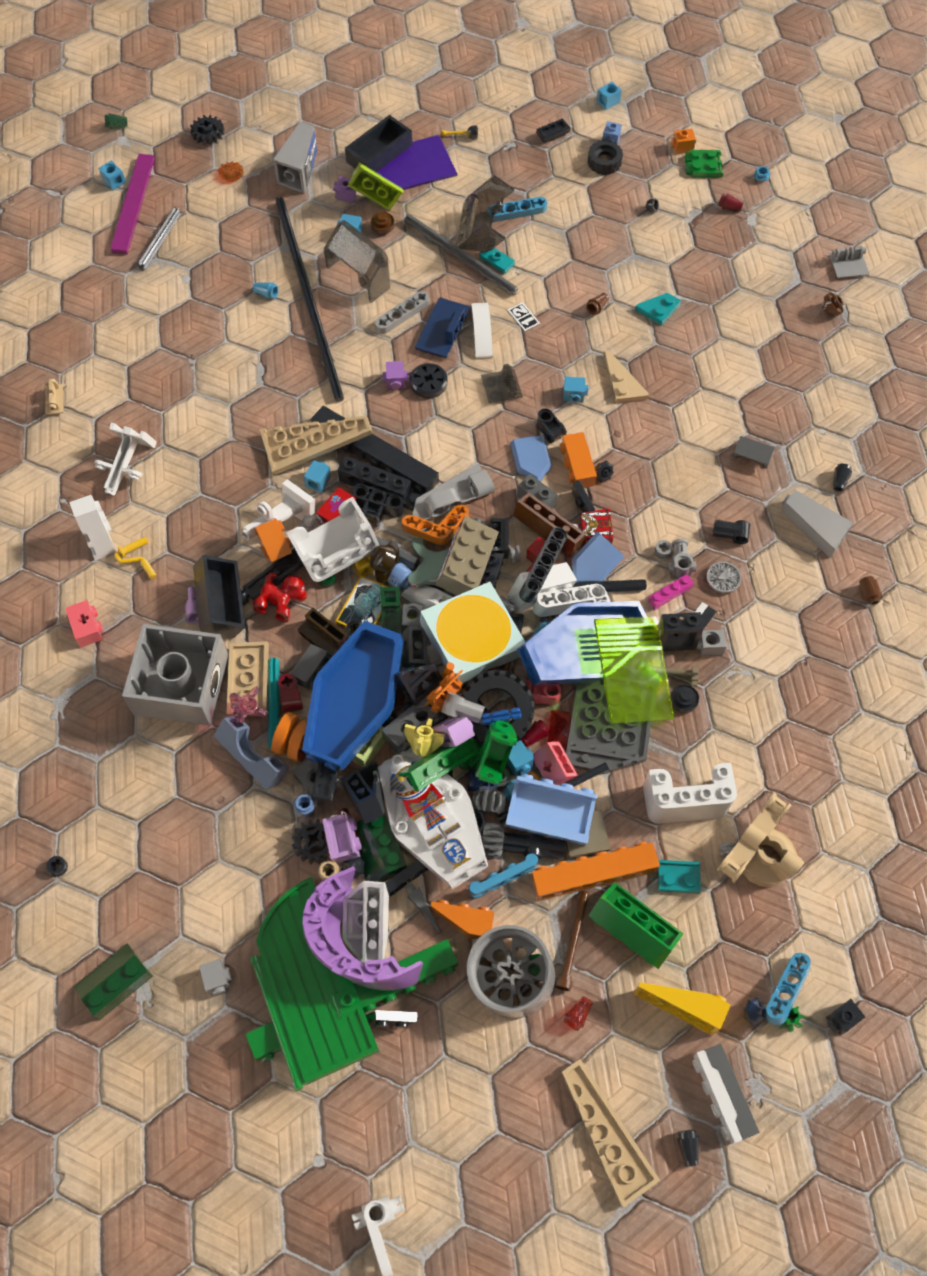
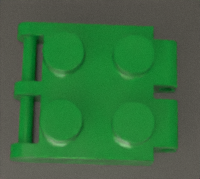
M690 150V152H686V174L692 175L694 178L723 177L724 172L721 169L723 163L720 159L722 155L721 150Z

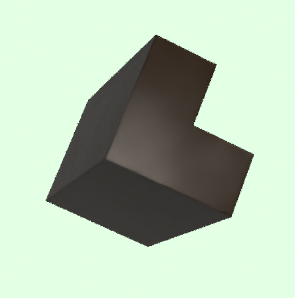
M312 608L305 615L306 621L298 628V632L312 645L328 651L331 658L334 656L342 638L349 639L344 631L315 608Z

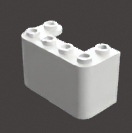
M731 762L720 763L713 768L712 784L673 788L671 776L664 769L649 770L643 784L647 815L650 821L656 824L722 818L727 814L737 797Z

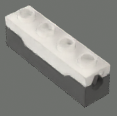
M720 1043L693 1055V1066L696 1072L700 1073L703 1078V1090L707 1096L710 1095L713 1102L711 1108L715 1117L719 1118L722 1123L721 1132L726 1141L729 1140L731 1145L759 1134L758 1127L722 1044Z

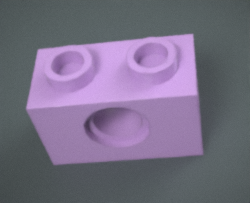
M467 717L447 718L432 727L434 734L436 732L445 735L444 743L440 747H456L475 736L473 725Z

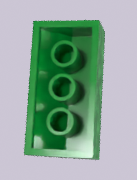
M616 882L600 897L588 915L597 925L604 927L614 938L621 940L631 951L638 953L648 964L655 966L657 969L660 968L684 934Z

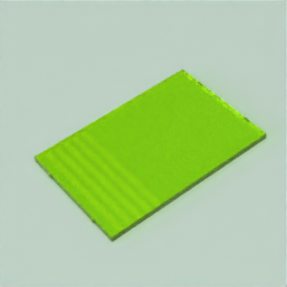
M657 617L594 619L610 723L626 724L673 720L674 713Z

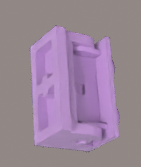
M346 812L344 813L345 817L344 815H338L322 819L330 858L336 863L360 857L361 843L359 838L355 836L354 831L357 830L355 819L351 818Z

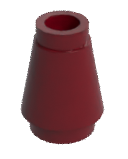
M723 193L718 206L722 207L721 209L741 211L744 202L729 193Z
M540 719L534 721L520 739L529 747L547 737L550 729Z

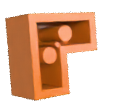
M272 518L253 527L260 541V548L267 561L273 562L292 553L290 548L293 546L290 539L286 538L282 532L285 529L281 520L277 521L276 518Z

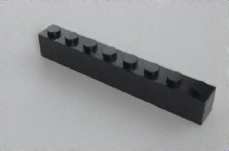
M323 405L310 421L326 423L327 420L342 421L345 417ZM374 434L341 447L344 451L351 452L359 460H364L371 466L411 480V488L422 495L434 489L439 483V472Z

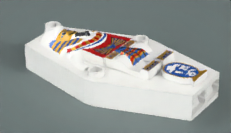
M411 747L408 751H402L399 755L393 756L392 759L384 761L378 767L391 830L401 846L451 889H454L488 867L472 802L464 787L447 773L422 790L415 791L408 776H399L398 774L423 758L416 755Z

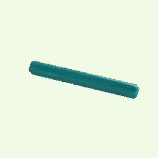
M278 658L268 659L269 749H271L273 736L279 724Z

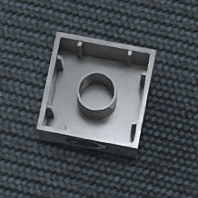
M143 624L122 694L132 714L210 726L228 658V652L221 634Z

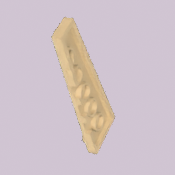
M579 1059L561 1073L621 1207L624 1208L657 1184L660 1179L581 1059Z

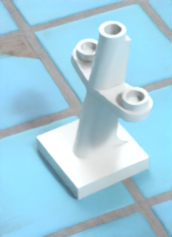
M111 422L109 430L122 439L114 463L112 465L95 460L94 464L95 468L103 471L106 468L111 469L104 486V492L115 496L124 474H128L129 478L135 480L142 476V473L127 469L137 444L155 448L156 441L144 431H141L139 435L130 427L124 426L122 430L115 423Z
M287 479L282 483V503L273 509L264 501L258 503L257 511L261 516L244 527V530L241 532L243 538L249 541L257 536L253 527L272 518L283 522L295 516L306 525L311 526L314 523L315 499Z

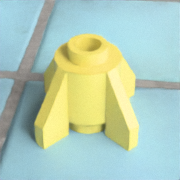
M429 718L426 726H419L416 731L415 726L405 725L404 734L412 747V751L418 756H428L444 743L445 735L436 732L434 734L431 728L433 719Z

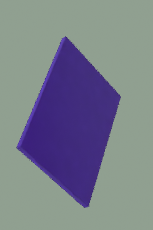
M439 135L413 141L411 147L376 172L403 190L457 176L456 169Z

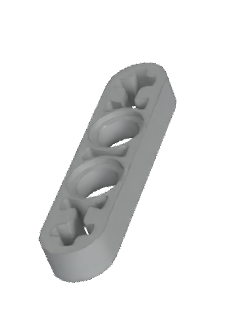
M419 291L378 317L375 321L376 331L381 334L388 333L429 305V294L425 291ZM406 306H412L413 309H412V310H406L405 307H406ZM394 314L400 315L398 319L392 318Z

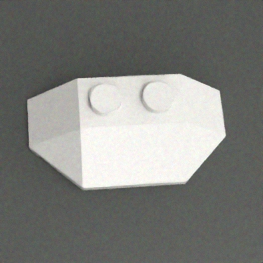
M363 881L343 898V941L360 962L381 960L385 957L389 895L385 882Z

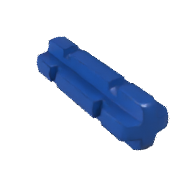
M513 708L510 711L507 709L492 712V714H482V724L489 725L491 722L498 720L510 721L512 718L513 720L520 719L521 711L520 708Z

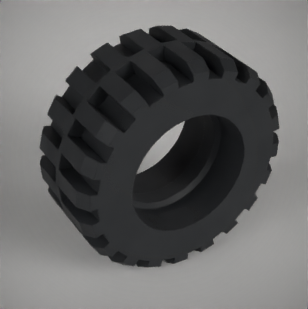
M502 670L485 671L473 677L464 687L461 696L465 700L478 704L481 696L487 691L499 689L507 692L513 698L515 708H520L521 718L516 720L512 718L509 724L514 728L517 740L522 738L532 725L535 713L534 699L527 684L517 675ZM480 719L479 723L471 721L475 734L473 738L476 742L482 744L489 725H483L482 719Z

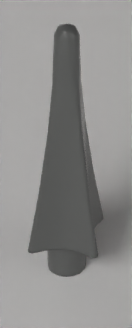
M410 883L405 887L409 892L407 898L426 917L436 932L441 934L442 930L436 922L420 887L416 889L413 883Z

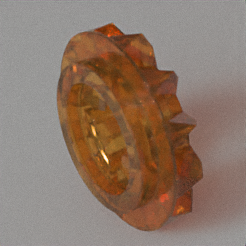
M233 160L231 163L226 161V164H221V168L218 169L219 177L227 182L237 181L244 174L243 166L239 162L234 163Z

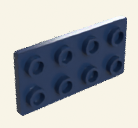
M439 297L415 349L447 358L468 315L470 306Z

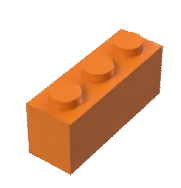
M584 432L563 435L562 443H560L561 454L564 453L565 456L564 465L569 470V482L579 481L583 488L595 486L597 475Z

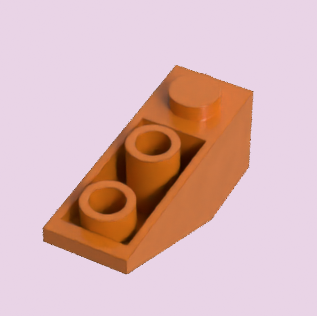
M445 900L431 901L432 912L470 939L478 940L484 933L492 929L494 912L490 911V908L478 907V909H474L464 903H458L456 906L450 905Z

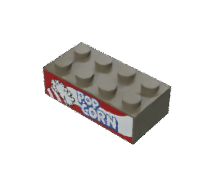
M465 516L457 527L435 585L456 595L479 587L499 532Z

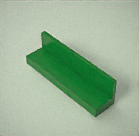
M473 737L456 747L437 748L433 753L423 757L398 774L399 776H408L414 790L420 791L479 753Z

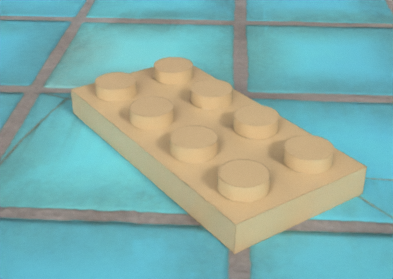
M268 641L229 643L228 717L236 714L239 717L267 716Z

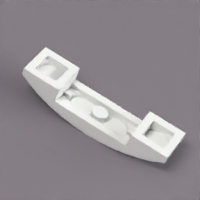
M471 303L476 359L493 358L488 303Z

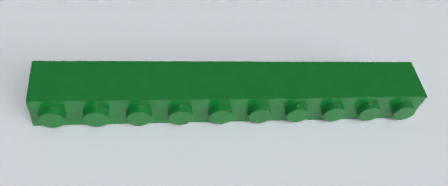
M448 939L397 962L400 967L405 968L419 961L423 963L418 982L415 985L398 990H375L353 983L364 1013L367 1014L377 1009L376 1005L382 1002L385 1004L393 1002L397 999L396 996L403 992L405 995L412 993L417 989V985L422 983L428 985L436 981V976L440 974L447 976L455 972L458 961ZM272 1022L246 1034L257 1061L262 1060V1063H265L275 1058L274 1054L282 1050Z

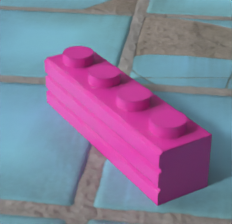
M686 574L649 596L648 603L656 610L690 590L694 582Z

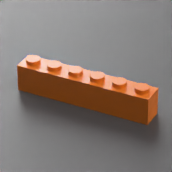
M639 842L632 848L627 849L626 846L615 849V852L607 853L602 851L596 853L595 857L587 858V856L576 858L574 862L567 863V861H561L556 863L554 867L547 868V866H541L536 868L532 872L531 879L537 901L657 872L660 864L653 842L648 844L646 842Z

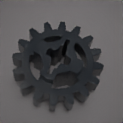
M203 115V118L197 117L198 121L193 120V124L190 125L193 140H197L198 143L203 142V145L207 142L211 145L213 141L217 143V139H222V135H224V124L221 119L218 120L217 116L212 118L211 115L209 117Z
M309 819L308 825L302 822V829L296 828L297 836H292V840L296 842L292 844L293 849H297L295 851L296 856L301 855L302 862L308 859L311 865L314 860L320 864L321 858L327 861L329 849L328 844L323 840L325 837L324 825L320 823V819H317L315 823H312V820ZM316 839H318V843L313 842L311 844V840L316 841ZM301 840L306 843L304 849L301 847Z

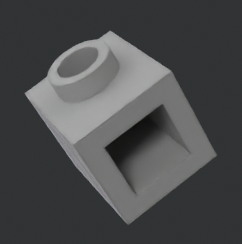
M221 959L199 966L205 991L209 995L218 996L225 993V989L230 988L229 981L232 980L230 970L225 968Z

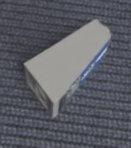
M300 121L274 157L273 162L277 184L302 193L307 192L317 155L314 126Z

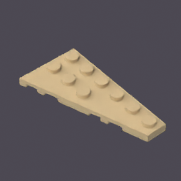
M367 416L350 417L342 421L327 420L326 423L294 424L291 427L285 428L278 426L266 430V428L260 429L270 466L275 475L373 434Z

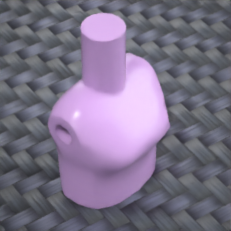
M194 587L188 588V600L185 605L186 622L188 623L198 622Z

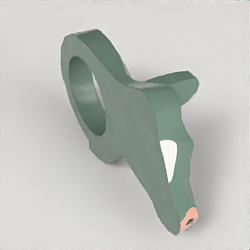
M413 537V548L423 557V561L417 570L408 577L409 583L413 588L422 585L437 586L435 584L449 548L440 552H433L424 547L427 540Z

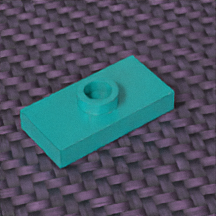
M491 245L479 254L480 259L504 274L515 265L514 259Z

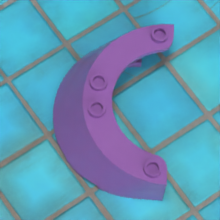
M348 868L321 882L307 900L303 913L304 936L316 958L333 972L366 988L398 990L417 984L423 966L421 961L407 968L400 967L393 956L381 960L360 962L344 946L340 935V923L343 918V898L353 890L351 886L355 868Z

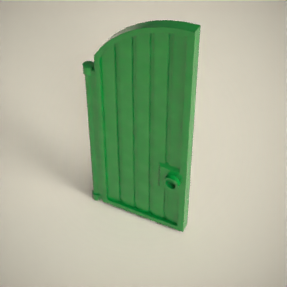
M312 877L292 887L274 904L264 919L257 936L256 943L261 956L254 955L250 958L295 1092L302 1090L304 1085L315 1082L380 1052L353 982L323 965L313 954L305 939L303 913L307 900L316 888Z

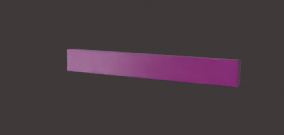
M138 154L110 248L112 253L128 254L155 161L154 155Z

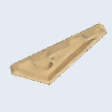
M606 350L604 357L615 403L648 400L649 393L609 350Z

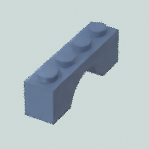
M237 714L223 718L214 737L265 789L279 785L289 766L277 754L269 757H262L257 754L250 744V727Z

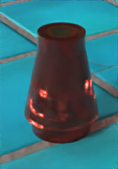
M582 996L565 1013V1024L575 1031L583 1028L593 1002L589 998Z

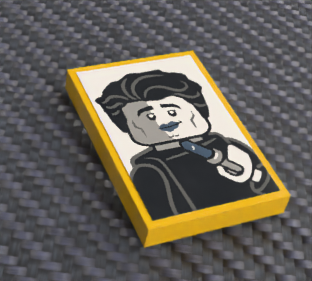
M360 576L336 619V624L346 628L350 621L356 620L361 623L367 621L377 625L382 617L380 587L388 586Z

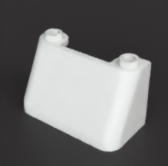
M353 497L341 503L339 506L340 516L309 533L304 527H296L287 532L290 541L313 581L319 582L370 555L373 549L379 546L371 525Z

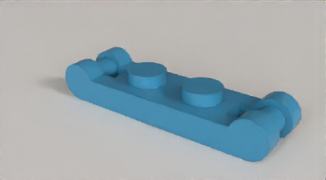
M532 853L528 854L525 861L517 865L512 863L505 867V871L499 874L494 872L488 875L486 880L481 883L477 881L472 882L469 888L471 898L478 899L534 871L538 863L537 856Z

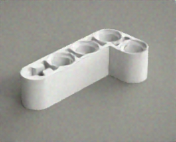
M591 584L540 593L533 605V612L539 617L561 614L564 610L577 603L610 602L602 585Z

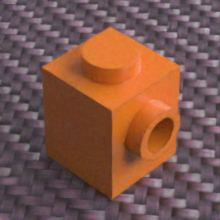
M693 128L674 131L673 138H671V147L674 148L675 154L690 152V150L695 148L696 137Z

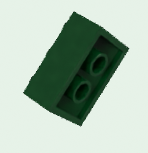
M385 812L383 816L374 822L365 824L361 819L356 823L357 830L354 831L355 836L359 838L361 843L359 854L365 862L363 874L366 881L384 882L407 868Z
M127 943L74 987L91 1014L101 1020L151 979L153 975Z

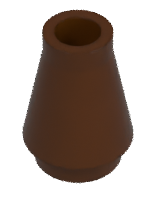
M601 293L588 300L586 305L587 311L592 315L599 314L606 302L609 301V296L606 293Z

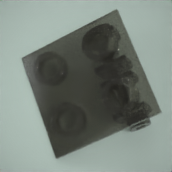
M504 364L500 372L481 375L489 403L523 397L515 370L509 364Z

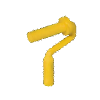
M146 537L124 547L117 546L118 551L114 556L118 563L124 564L141 561V565L149 578H156V573L149 562L143 557L121 559L119 556L121 555L124 558L126 553L147 544L148 540Z

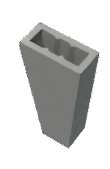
M794 490L792 495L788 494L782 503L785 505L782 512L830 558L853 524L850 520L797 490Z

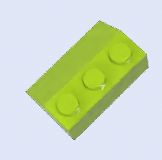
M360 162L348 184L352 189L389 211L404 191L395 183Z

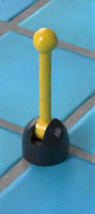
M470 126L467 131L446 132L442 130L441 136L467 134L470 138L478 139V126Z

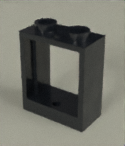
M701 612L662 614L655 634L657 635V646H659L657 651L696 650L703 632Z

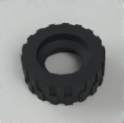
M597 141L590 146L588 166L597 174L610 175L616 173L622 165L623 150L615 142ZM598 155H610L613 159L604 161L599 159Z

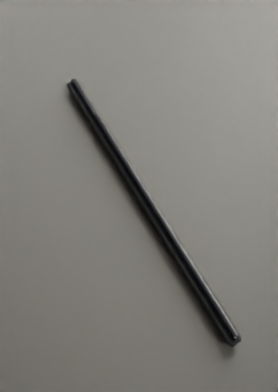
M283 197L276 198V206L336 402L343 401L342 388Z

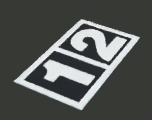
M523 302L508 309L524 331L540 324Z

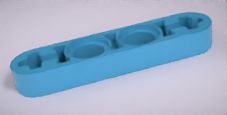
M535 197L491 205L487 208V219L491 222L541 214L547 210V200L544 197ZM527 206L528 209L523 210L521 207ZM512 209L513 212H506L505 210Z
M796 953L791 957L766 1007V1018L773 1025H781L786 1021L810 972L811 960L805 953ZM800 962H803L804 964H801V966H800V968H799V971H798V970H797V964H800ZM796 977L799 981L797 983H790L787 981V978ZM781 993H787L791 996V998L788 1000H782L779 998L778 995ZM778 1006H779V1007H780V1013H778L776 1016L773 1015V1013H775V1012L777 1011Z

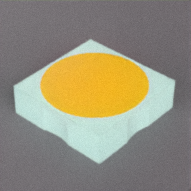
M491 582L427 608L420 613V623L432 645L439 652L444 667H446L447 663L451 662L455 666L453 669L455 673L463 670L455 680L458 679L464 683L490 668L504 665L520 657L517 648L524 644L525 640Z

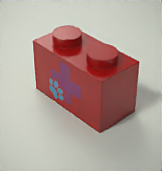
M338 487L316 512L318 522L323 525L340 516L339 506L341 503L351 497L356 501V498Z

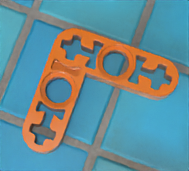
M465 505L455 506L439 525L415 515H407L402 518V528L409 534L437 545H445L455 535L462 519L465 516L469 517V509ZM449 523L456 524L454 526H447ZM424 528H429V529H430L429 531H425V532H424V531H421V530L424 529Z

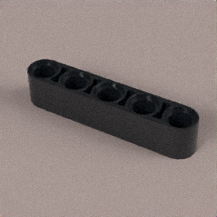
M560 527L553 528L519 591V597L524 602H533L540 592L567 539V533L564 529Z

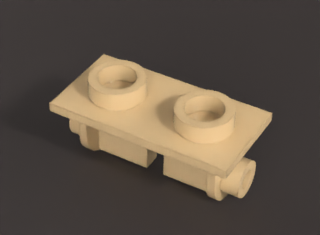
M51 378L47 381V386H45L46 415L64 413L63 384H58L55 379Z

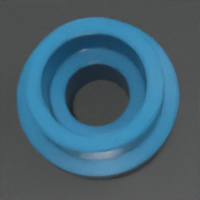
M765 166L758 167L754 172L755 179L761 182L767 181L770 177L769 169Z

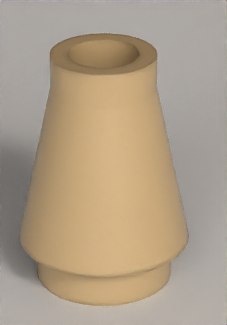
M331 860L323 862L318 869L320 878L326 880L339 873L337 863Z

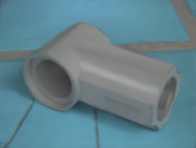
M448 692L441 712L457 718L467 717L468 720L479 723L485 706Z

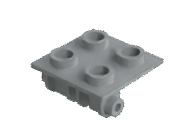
M859 246L854 247V249L853 247L836 248L829 252L837 278L870 274L863 254L866 253L865 247Z

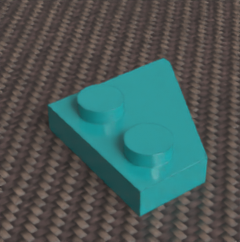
M667 292L638 303L635 310L662 326L680 306L681 300Z

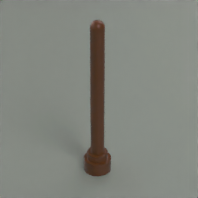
M585 890L580 894L562 974L556 977L554 984L555 988L562 991L570 992L573 984L570 974L589 893Z

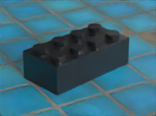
M388 115L345 147L346 163L356 169L360 162L374 172H378L412 146V130L391 115Z
M202 555L193 565L200 632L221 634V636L235 638L245 628L238 563L234 560Z

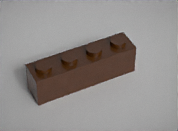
M528 492L517 502L513 516L545 540L555 527H560L566 531L567 539L561 552L569 558L581 548L586 534Z

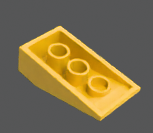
M642 982L638 984L633 992V995L711 1036L721 1029L731 1005L726 1002L724 997L718 994L711 995Z

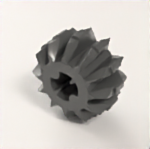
M494 790L474 791L472 798L473 809H477L481 813L496 815L502 814L505 811L507 800L504 793Z
M486 823L484 825L482 844L485 855L488 858H500L502 855L505 831L503 825L498 823Z

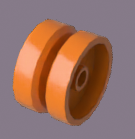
M287 712L280 720L271 744L272 753L280 756L287 754L288 759L300 763L306 756L302 748L307 718L300 721L299 715Z

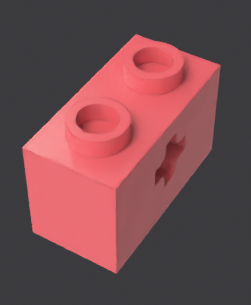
M88 600L65 608L75 639L81 648L103 640L101 632L104 631L100 621H96L95 617L98 616L94 605L90 606Z
M547 742L533 753L535 766L539 769L543 778L552 780L553 784L561 785V783H565L578 776L560 742Z

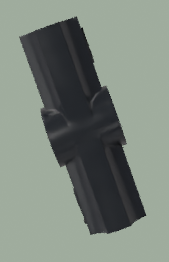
M504 832L502 851L523 854L525 857L532 853L538 859L546 857L563 860L566 841L544 838V836L536 833L520 835Z

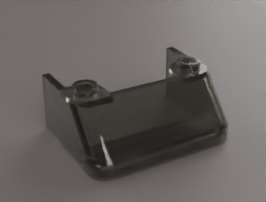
M493 175L472 192L463 204L455 246L461 250L489 252L504 241L505 236L491 227L494 215L502 211L504 199L514 192V188L496 175Z
M342 220L337 224L324 247L326 267L329 269L339 260L343 261L358 273V283L361 287H365L368 290L369 302L372 303L390 289L388 257L383 249L347 221Z

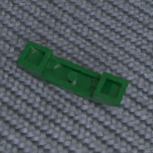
M380 587L382 627L402 634L399 587Z

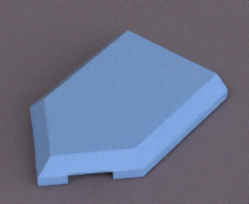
M539 435L512 440L510 445L517 473L522 476L531 474L541 482L546 473L552 468L545 437Z
M596 532L572 559V569L577 579L576 582L603 581L620 563L624 555L600 533Z

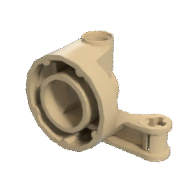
M774 792L762 811L744 832L739 842L718 867L717 871L725 873L732 879L733 883L736 882L742 873L749 881L764 887L777 886L786 881L790 876L794 877L804 864V861L797 856L791 840L784 833L774 829L789 810L791 804H786ZM768 845L774 848L779 855L780 862L767 857L763 849L760 850L758 847Z

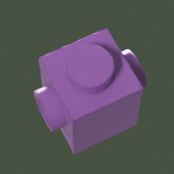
M339 176L338 182L335 181L333 191L336 192L335 198L354 203L356 190L348 186L350 179Z
M403 361L386 362L383 382H387V389L397 390L405 388L404 381H408L407 371L403 370Z

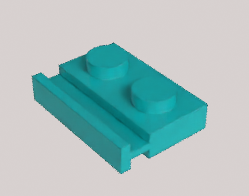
M658 860L660 864L658 870V892L700 894V862Z

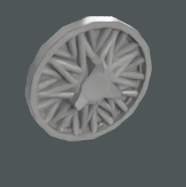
M729 562L714 563L709 567L706 574L709 586L719 593L734 592L742 580L739 569Z

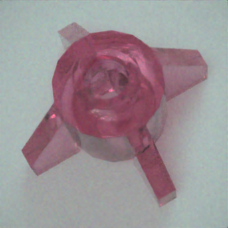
M258 686L253 687L247 695L239 696L236 693H231L229 696L236 722L243 723L248 715L266 716L267 712L257 708V701L254 698L260 689Z

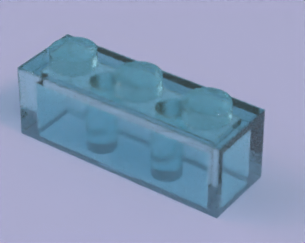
M375 583L353 607L354 613L360 618L368 617L371 610L376 608L381 600V586Z

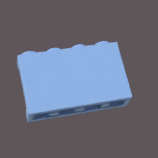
M521 774V776H516L505 827L586 846L598 795L593 794L594 791L591 789L582 788L580 791L573 789V785L561 783V786L553 784V781L542 778L541 781L534 780L531 775Z

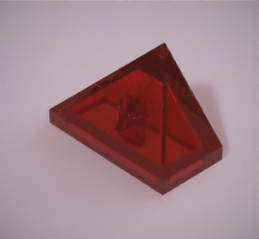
M551 710L548 742H560L564 750L567 749L571 712Z

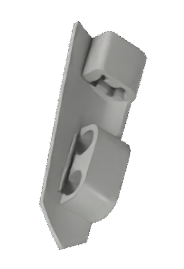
M476 464L418 497L413 515L428 520L446 514L457 505H462L468 501L494 493L493 481L487 471H482L480 464Z

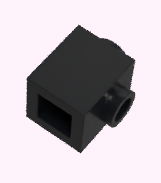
M849 999L825 1018L828 1020L830 1029L841 1036L862 1021L865 1015L853 1000Z

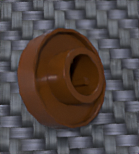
M379 212L371 218V227L376 233L386 234L394 228L395 221L390 213Z
M829 292L824 296L823 309L827 314L839 316L844 312V303L839 295Z

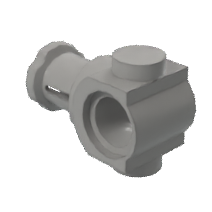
M686 539L672 541L674 555L672 556L673 562H669L668 569L669 573H672V576L681 578L686 574L691 576L692 572H696L697 568L696 561H693V557L687 553L688 540Z

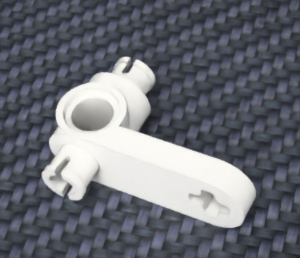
M400 1195L391 1200L388 1196L371 1201L361 1206V1212L352 1214L353 1221L360 1219L359 1222L354 1223L356 1230L367 1226L383 1276H393V1271L379 1226L395 1220L394 1214L405 1211L404 1204L396 1206L398 1203L403 1202ZM375 1206L381 1207L383 1211L382 1218L378 1221H373L370 1217V1211Z

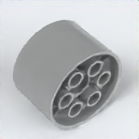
M503 925L493 928L484 933L475 942L470 951L467 961L469 984L478 999L492 1012L507 1018H521L535 1013L548 1001L555 983L554 965L543 941L530 930L515 925ZM512 938V951L506 950L504 939ZM521 948L527 951L526 956L522 959L516 958V951ZM538 949L542 955L530 961V956ZM504 952L505 959L502 962H496L494 960L496 953ZM482 957L492 962V967L479 965ZM534 965L540 967V973L537 976L529 974V969ZM512 967H514L515 971L520 975L512 974L511 977H509V974L504 970V968L512 969ZM491 972L497 973V980L493 983H488L486 980L487 975ZM533 981L544 982L541 989L532 983ZM525 986H529L533 990L529 997L521 995V990ZM492 987H496L497 990L488 999L484 992ZM503 990L511 992L510 998L506 1001L500 999V993ZM515 995L519 996L521 1006L514 1007Z

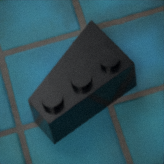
M377 761L340 778L348 799L365 824L374 822L384 815V793Z

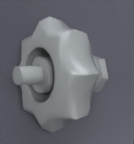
M499 596L508 612L511 613L517 610V606L510 601L512 599L511 596H508V598Z

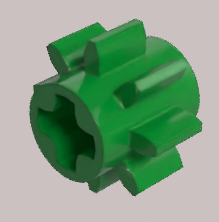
M799 1006L791 1008L789 1017H793V1020L790 1021L787 1018L780 1025V1029L788 1028L789 1033L794 1031V1026L798 1029L802 1027L799 1020L804 1018V1015H800L798 1011Z

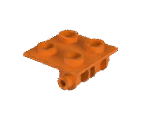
M463 670L457 673L453 671L449 676L447 675L439 683L440 686L426 697L428 701L424 706L431 704V710L434 713L441 712L447 693L457 694L462 689L463 683L455 679Z

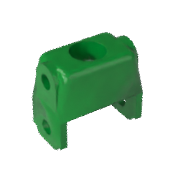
M501 720L490 723L479 751L475 776L480 780L492 784H501L502 773L513 745L516 746L517 735L511 724Z

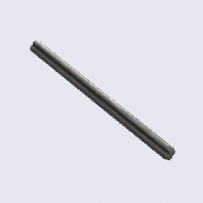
M406 215L404 222L511 295L517 293L518 287L412 215Z

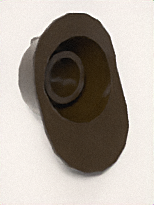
M394 542L376 546L371 553L370 566L375 570V577L378 583L383 584L387 581L398 562L399 547Z

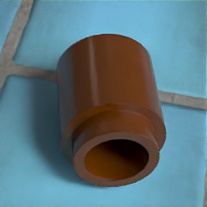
M873 576L862 578L859 581V589L864 603L869 605L880 603L883 595L878 581Z

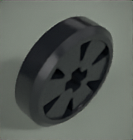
M421 364L414 368L410 374V387L420 397L434 398L441 395L447 388V373L437 364Z

